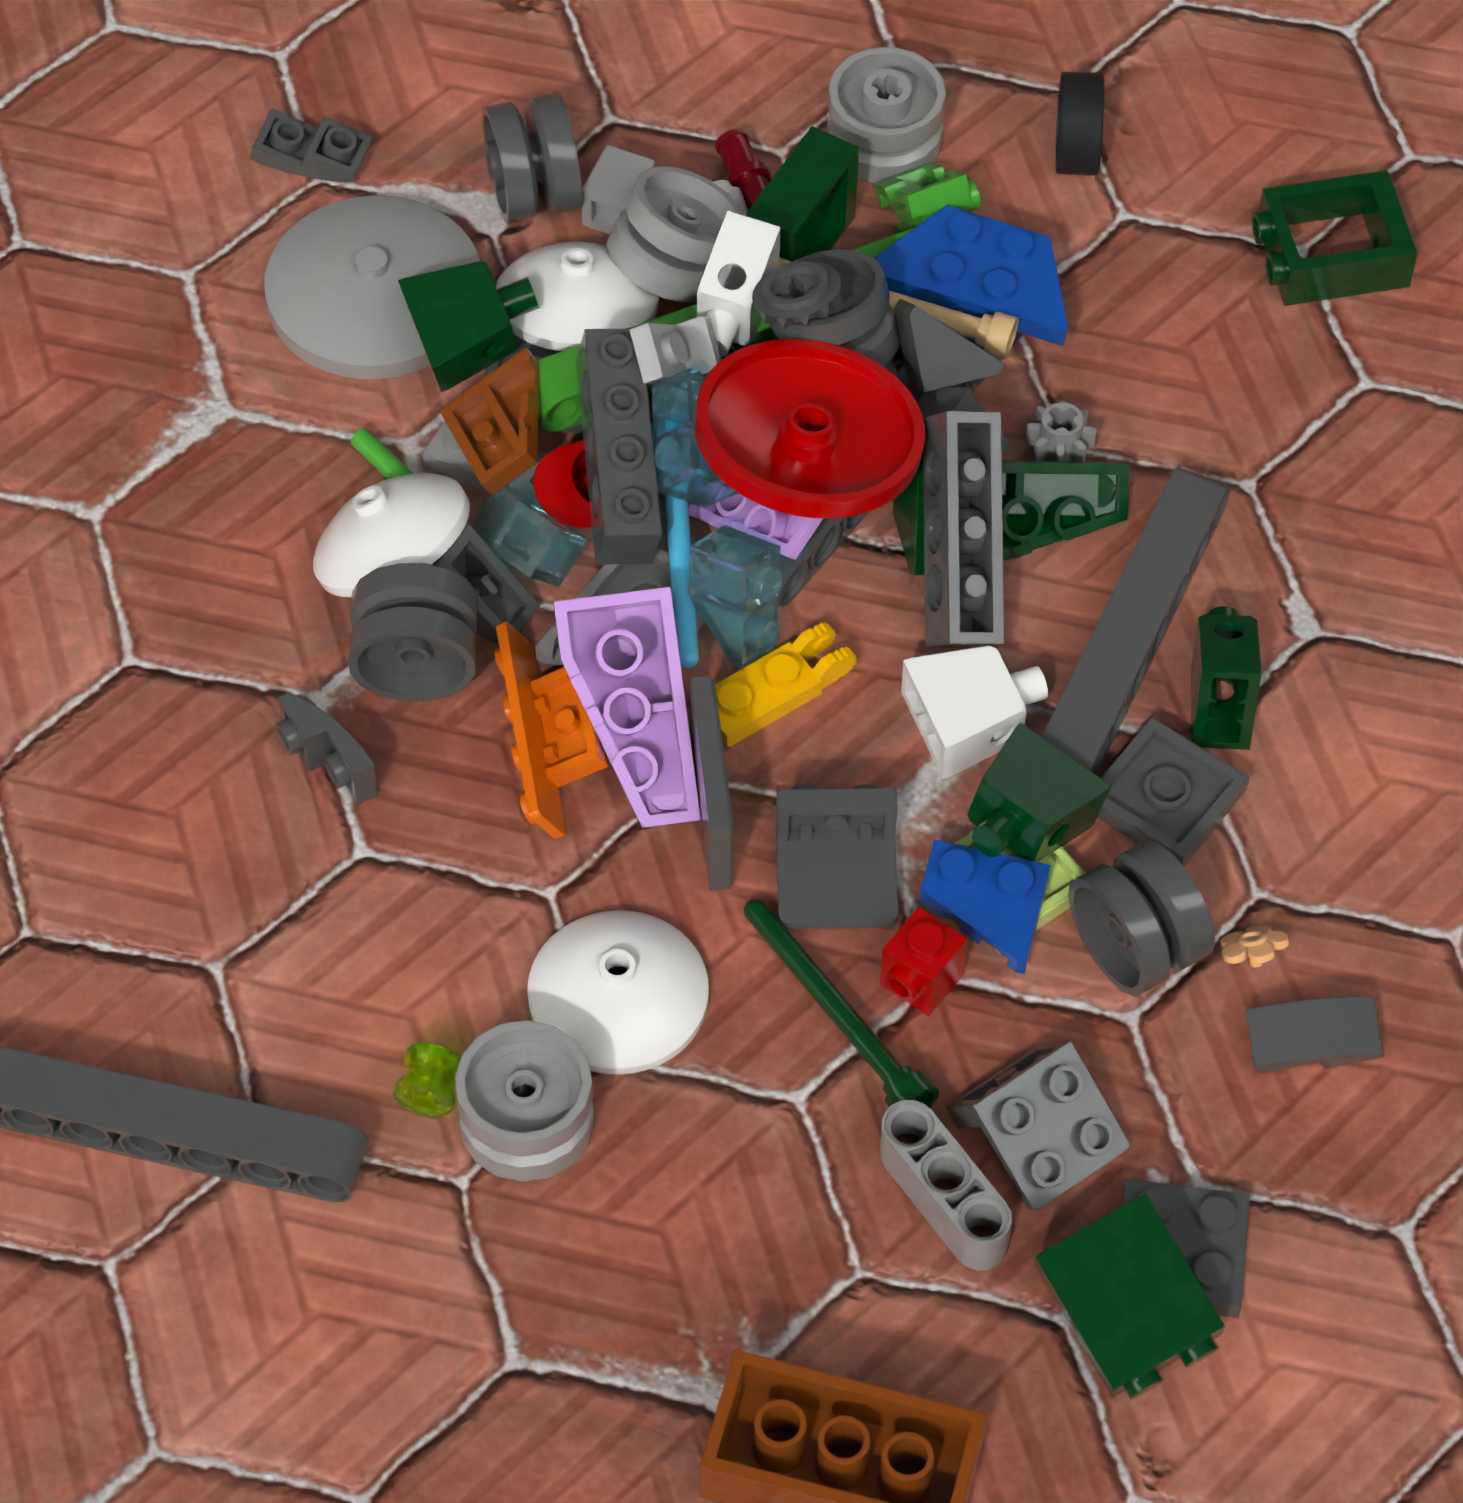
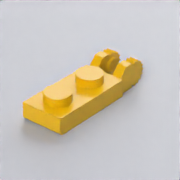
M820 622V624L815 625L813 628L803 631L793 644L788 642L715 684L722 741L727 747L737 744L822 694V689L836 682L840 677H844L853 669L858 659L847 646L836 649L835 652L822 657L813 669L807 663V661L816 657L818 653L828 649L835 640L836 632L829 623Z

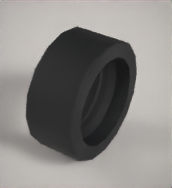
M1061 73L1056 130L1055 168L1057 174L1097 176L1099 173L1105 93L1104 75L1102 73Z

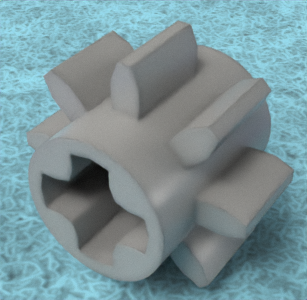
M1065 400L1054 403L1047 408L1038 406L1035 423L1027 424L1025 438L1026 444L1035 445L1033 460L1085 462L1086 450L1094 448L1096 429L1087 426L1088 410H1079L1076 406L1066 403Z

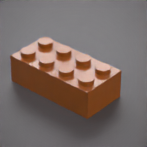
M735 1349L700 1463V1497L721 1503H968L983 1446L987 1414Z

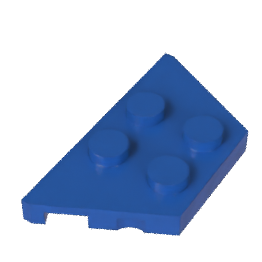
M946 205L874 258L885 273L889 291L980 318L983 317L984 313L994 316L995 312L999 311L1019 318L1017 329L1019 333L1061 346L1065 343L1068 324L1051 238L1049 236Z

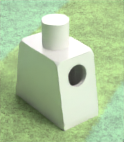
M727 211L697 292V317L706 316L710 318L720 357L728 354L732 342L743 346L752 343L762 321L760 313H757L754 308L753 290L765 275L779 268L781 227Z
M992 646L903 660L901 693L942 779L951 777L999 753L1014 729L1020 723L1025 725V705L1048 698L1046 680L1038 666L1010 674L998 649Z

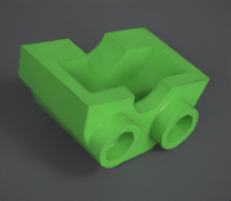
M927 163L872 183L881 208L892 206L901 222L894 227L896 234L919 226L946 205L968 212L976 210L981 206L979 191L971 178H967L965 173L956 170L945 173L943 166L934 163Z

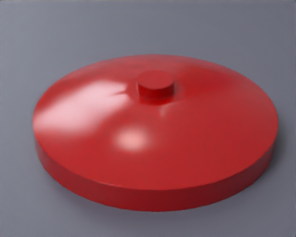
M782 339L766 341L747 346L728 355L717 363L704 379L699 390L694 414V434L698 448L706 463L724 483L757 504L800 517L844 518L867 513L886 505L899 496L915 477L925 443V425L921 410L913 395L895 375L874 360L860 353L835 344L814 340Z

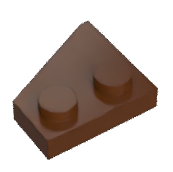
M524 348L439 410L480 484L491 495L498 492L538 462L539 362L527 348Z

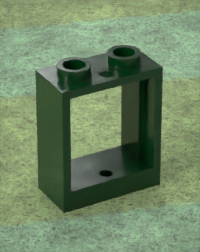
M811 126L747 211V217L781 227L779 258L793 262L815 252L832 250L854 220L859 159L858 146Z
M1388 170L1262 189L1259 211L1252 214V232L1255 242L1257 244H1264L1267 253L1265 260L1267 278L1271 286H1278L1284 306L1410 287L1417 250ZM1362 214L1374 248L1300 259L1289 225Z

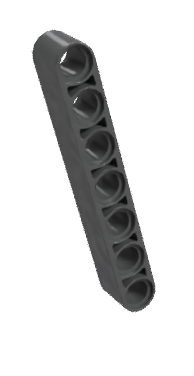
M1176 467L1172 472L1042 735L1043 739L1096 776L1213 537L1229 498V485L1180 467Z
M0 1046V1128L324 1201L345 1202L351 1198L369 1139L360 1129L350 1124Z

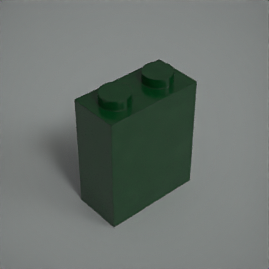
M1146 1193L1035 1256V1268L1111 1398L1126 1391L1129 1398L1134 1399L1163 1381L1159 1373L1163 1368L1179 1359L1182 1360L1185 1367H1189L1219 1349L1214 1339L1222 1335L1225 1325Z

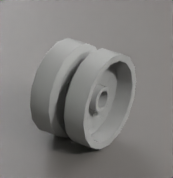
M895 47L868 48L849 56L835 69L828 87L829 115L827 118V133L859 147L858 180L875 183L924 164L937 161L943 144L944 126L942 119L945 114L946 103L943 77L927 59L913 51Z
M651 167L639 174L626 202V209L621 211L606 245L613 263L623 275L640 288L669 300L683 303L697 302L699 284L727 211L743 216L744 214L731 195L711 180L692 171L676 167Z
M529 1020L503 1023L479 1035L461 1055L455 1075L462 1143L477 1164L497 1177L521 1182L550 1178L573 1165L587 1148L594 1125L593 1089L589 1061L574 1038L549 1024Z

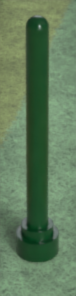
M760 899L749 900L744 906V915L883 1080V1091L886 1094L885 1103L888 1107L902 1100H915L931 1108L939 1096V1090L927 1075L921 1070L914 1071L911 1066L903 1067L769 907Z

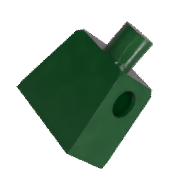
M481 261L398 280L441 392L451 389L515 352L518 344L510 320L539 309L528 277L497 289L487 263Z
M1216 607L1207 614L1198 617L1191 665V742L1201 748L1250 750L1261 680L1258 623L1252 616H1240L1231 607ZM1216 681H1224L1232 686L1234 695L1231 699L1222 702L1217 701Z
M1020 723L983 776L967 813L970 822L977 826L972 832L973 842L980 852L990 857H997L1008 848L1022 859L1039 862L1089 830L1095 824L1111 785Z

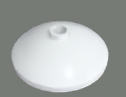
M561 242L534 249L511 263L500 275L496 284L498 289L528 277L539 309L511 319V326L514 334L519 338L536 346L555 351H564L580 345L585 329H625L653 320L657 315L659 307V296L640 288L622 274L610 259L607 245L591 242Z
M414 473L393 477L363 489L342 506L320 536L313 558V571L316 578L327 592L340 597H352V591L359 579L377 568L398 563H425L432 565L453 545L463 531L470 512L469 498L456 480L433 473Z
M627 910L603 911L570 922L552 935L543 945L530 970L527 990L528 1005L532 1021L553 1025L575 1039L588 1058L590 1071L605 1074L637 1073L669 1061L685 1049L696 1036L704 1021L708 1007V975L705 964L695 946L681 931L671 924L640 912ZM613 967H624L627 969L622 975H613L608 972Z

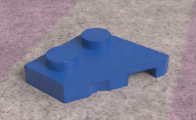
M934 839L920 890V902L940 917L953 920L958 925L960 931L977 944L982 940L987 942L1008 958L1007 966L1017 973L1025 974L1049 881L1051 865L1003 854L997 857H990L976 848Z

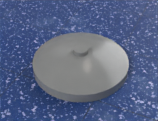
M362 196L337 201L302 218L283 235L275 246L266 267L264 282L268 315L276 334L284 345L300 359L320 370L355 379H385L410 374L430 366V362L398 280L479 262L480 259L475 246L464 230L451 218L433 207L394 196Z

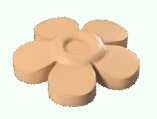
M1265 925L1249 927L1245 933L1239 931L1230 933L1220 940L1222 958L1225 962L1231 964L1240 963L1249 958L1251 967H1260L1262 963L1274 959V951L1288 947V935L1282 931H1272L1270 926Z

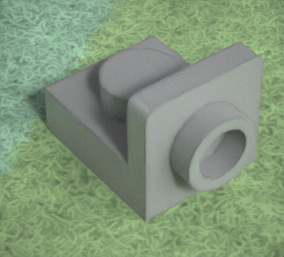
M698 316L677 325L648 322L629 329L644 384L678 386L708 375L715 365L721 361L709 317Z

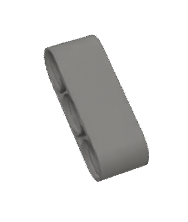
M902 1100L892 1104L885 1111L881 1122L879 1149L880 1160L885 1169L957 1260L964 1266L974 1270H989L998 1266L1005 1259L1009 1247L1012 1214L1007 1203L928 1106L915 1100ZM902 1134H911L917 1136L921 1141L914 1144H905L898 1141L895 1137ZM937 1180H949L958 1187L952 1190H941L931 1183ZM974 1226H985L991 1228L996 1234L989 1237H979L973 1235L968 1229Z

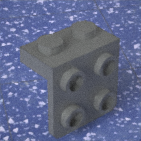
M804 785L793 789L777 790L778 919L786 929L890 928L897 923L898 891L895 848L897 788L859 785L851 789H819L815 786Z

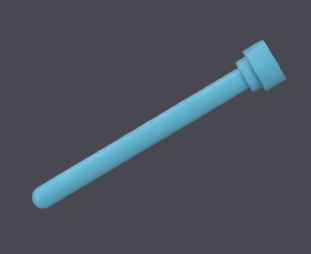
M669 415L652 421L651 432L653 452L656 453L657 460L663 464L671 595L680 664L683 668H692L699 660L685 461L690 458V452L695 448L694 424L690 419L678 415Z

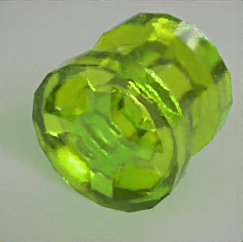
M430 1043L410 1045L403 1059L406 1074L396 1082L393 1092L394 1099L404 1108L417 1114L439 1117L448 1115L453 1110L456 1100L452 1089L455 1084V1075L461 1057L452 1050L440 1045Z

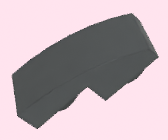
M271 108L252 147L250 160L303 177L337 182H353L372 143L373 137L327 117H323L317 128Z
M291 693L280 696L279 703L282 721L276 723V729L288 754L293 755L298 752L309 771L325 765L333 784L338 789L346 786L357 805L377 796L374 763L355 738L335 719L310 702Z
M1374 996L1310 999L1246 1009L1253 1063L1260 1074L1320 1062L1327 1069L1385 1057L1377 1003Z

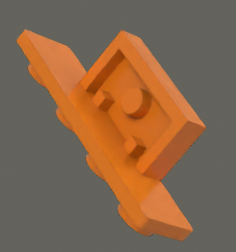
M508 621L496 625L499 647L495 649L494 654L498 668L505 678L507 695L503 697V706L509 721L513 725L516 743L512 744L511 753L523 781L524 792L520 794V805L531 825H538L556 840L567 835L559 788L609 767V760L565 668H560L539 678L533 645Z

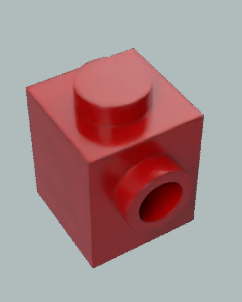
M918 907L883 947L880 985L927 1016H930L964 976L968 938Z

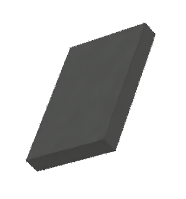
M711 676L690 677L691 748L710 891L730 889L731 885H733L734 823L714 679L711 680Z

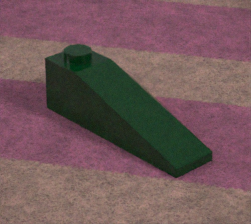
M1002 459L1003 560L1019 558L1033 553L1032 550L1061 540H1071L1127 520L1130 464ZM920 460L916 475L909 486L893 500L894 519L909 572L912 575H924L923 460Z

